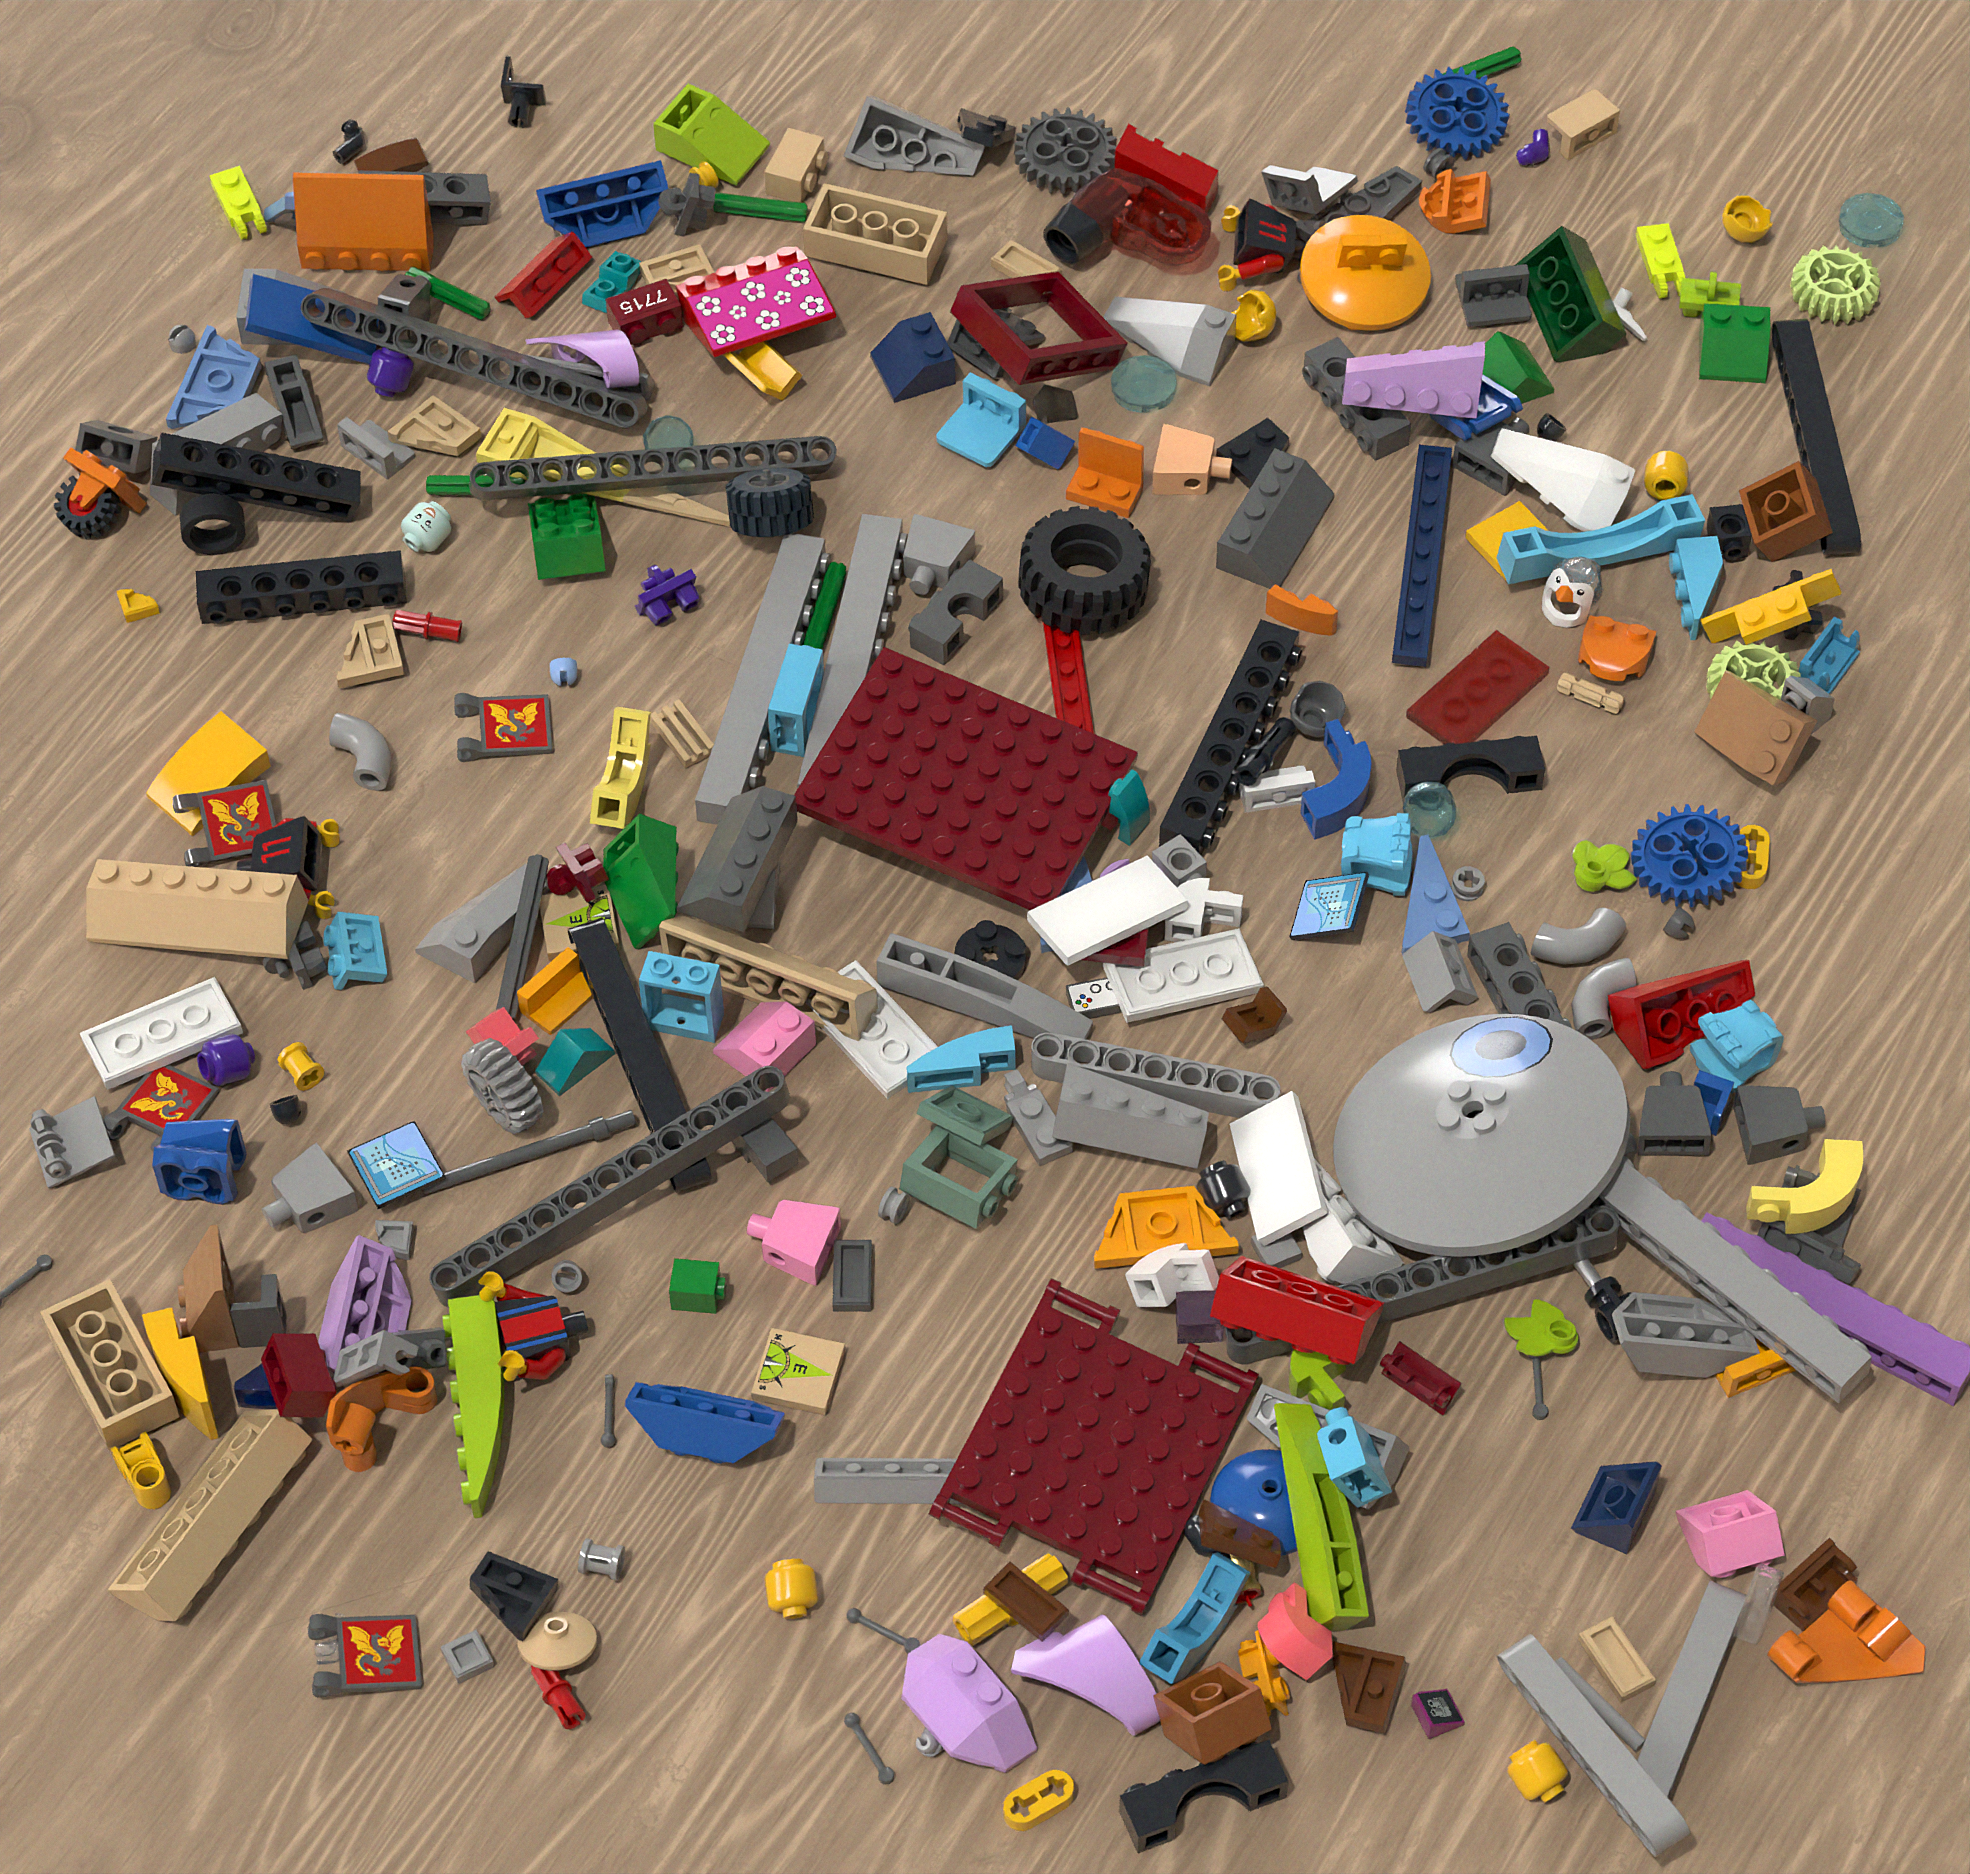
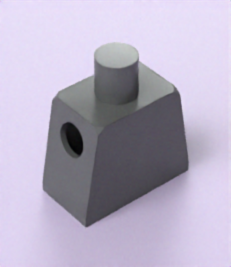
M398 274L378 296V305L428 322L431 315L429 293L431 283L426 277L421 275L412 277ZM379 319V329L381 332L386 333V324ZM408 329V339L417 344V335L414 331Z
M1518 417L1514 418L1509 425L1501 421L1477 435L1472 432L1471 438L1466 441L1459 440L1454 447L1452 467L1506 496L1516 478L1491 457V454L1502 428L1528 434L1530 431L1529 425Z
M1667 1071L1660 1075V1086H1649L1646 1088L1639 1129L1638 1156L1709 1155L1711 1130L1700 1088L1697 1086H1682V1075L1678 1072Z
M1737 1086L1733 1108L1747 1165L1801 1152L1805 1148L1808 1130L1825 1127L1823 1107L1803 1108L1799 1091L1794 1087Z

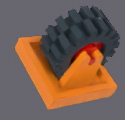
M70 447L63 457L79 474V478L69 477L68 479L71 482L69 486L64 482L60 487L64 492L63 494L56 493L55 498L59 502L54 503V509L57 511L55 514L61 523L76 536L81 537L82 535L85 539H91V533L96 538L102 536L101 529L109 532L111 530L108 526L110 521L114 524L118 521L114 513L121 514L119 503H122L138 514L141 513L147 504L138 495L140 488L127 480L126 474L112 465L109 468L101 464L102 461L91 452L85 450L81 454Z

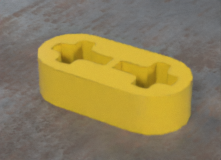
M1747 825L1740 830V834L1746 837V846H1748L1747 864H1754V875H1749L1747 871H1743L1742 881L1736 883L1745 889H1756L1765 881L1768 869L1770 837L1763 827ZM1749 839L1756 840L1755 851L1749 850Z
M1051 1770L1012 1791L1004 1800L1003 1817L1006 1824L1016 1831H1026L1065 1810L1071 1805L1074 1796L1072 1778L1064 1771ZM1054 1784L1056 1788L1064 1786L1063 1796L1058 1797L1055 1793L1049 1794V1785ZM1020 1804L1022 1808L1028 1807V1816L1024 1817L1021 1813L1014 1814V1805Z

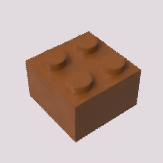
M1800 461L1739 490L1754 544L1771 562L1833 533L1817 480Z
M1221 1661L1153 1695L1164 1736L1204 1765L1208 1762L1220 1760L1229 1751L1241 1745L1250 1744L1257 1740L1258 1736L1272 1730L1261 1688Z

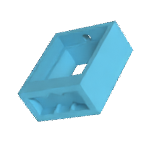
M788 645L768 707L771 751L804 757L824 675L822 649H816L808 645Z
M648 951L639 978L642 1010L651 1030L715 1043L724 1016L720 965ZM662 988L705 996V1002L662 993ZM679 1020L685 1021L684 1024H678L677 1022Z

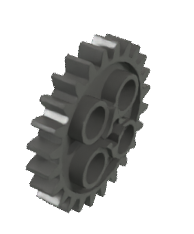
M1055 108L1052 116L1043 111L1041 112V120L1031 117L1030 125L1023 124L1022 133L1016 134V142H1014L1015 165H1019L1020 174L1026 173L1027 182L1037 179V188L1047 184L1049 192H1052L1056 187H1060L1062 194H1065L1067 188L1070 187L1075 193H1078L1079 186L1082 185L1087 190H1090L1091 181L1099 184L1102 181V176L1109 177L1110 169H1115L1117 137L1112 136L1111 127L1105 128V120L1095 122V114L1093 113L1088 117H1083L1082 109L1076 115L1071 113L1070 108L1066 109L1065 114H1060L1057 108Z

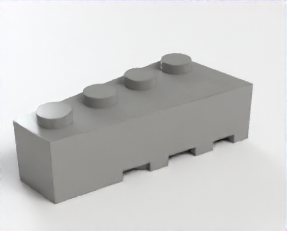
M1067 1063L1052 1138L1198 1168L1209 1112Z

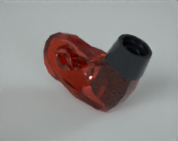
M1114 168L1095 177L1080 188L1045 227L1043 237L1051 252L1058 259L1069 264L1079 262L1099 248L1103 242L1112 241L1121 248L1141 252L1160 263L1178 266L1191 263L1202 255L1211 236L1212 222L1205 210L1192 202L1181 199L1163 185L1126 170Z

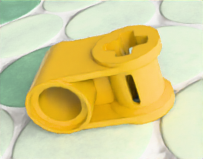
M146 1432L140 1434V1439L121 1448L116 1446L110 1448L122 1477L127 1480L133 1494L142 1507L156 1509L168 1502L171 1495L170 1486L158 1454ZM156 1482L151 1486H146L149 1483Z

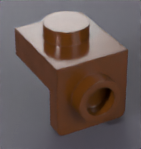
M1266 986L1259 989L1253 1002L1227 1008L1221 1019L1244 1044L1274 1036L1287 1013V1008Z

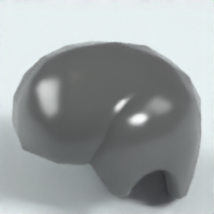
M1320 680L1307 682L1301 686L1291 703L1289 710L1291 713L1290 718L1302 733L1318 738L1324 736L1325 723L1339 719L1341 722L1346 705L1343 694L1333 684Z

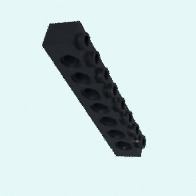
M1262 619L1260 620L1160 825L1159 847L1181 834L1200 855H1202L1204 848H1211L1216 835L1215 825L1217 821L1221 823L1224 821L1229 806L1227 800L1230 795L1235 796L1240 786V782L1235 776V773L1238 772L1236 770L1245 761V755L1255 743L1259 744L1263 739L1266 730V724L1264 723L1267 717L1272 718L1276 712L1279 691L1285 692L1291 676L1290 668L1291 666L1297 667L1300 662L1303 647L1299 646V631Z

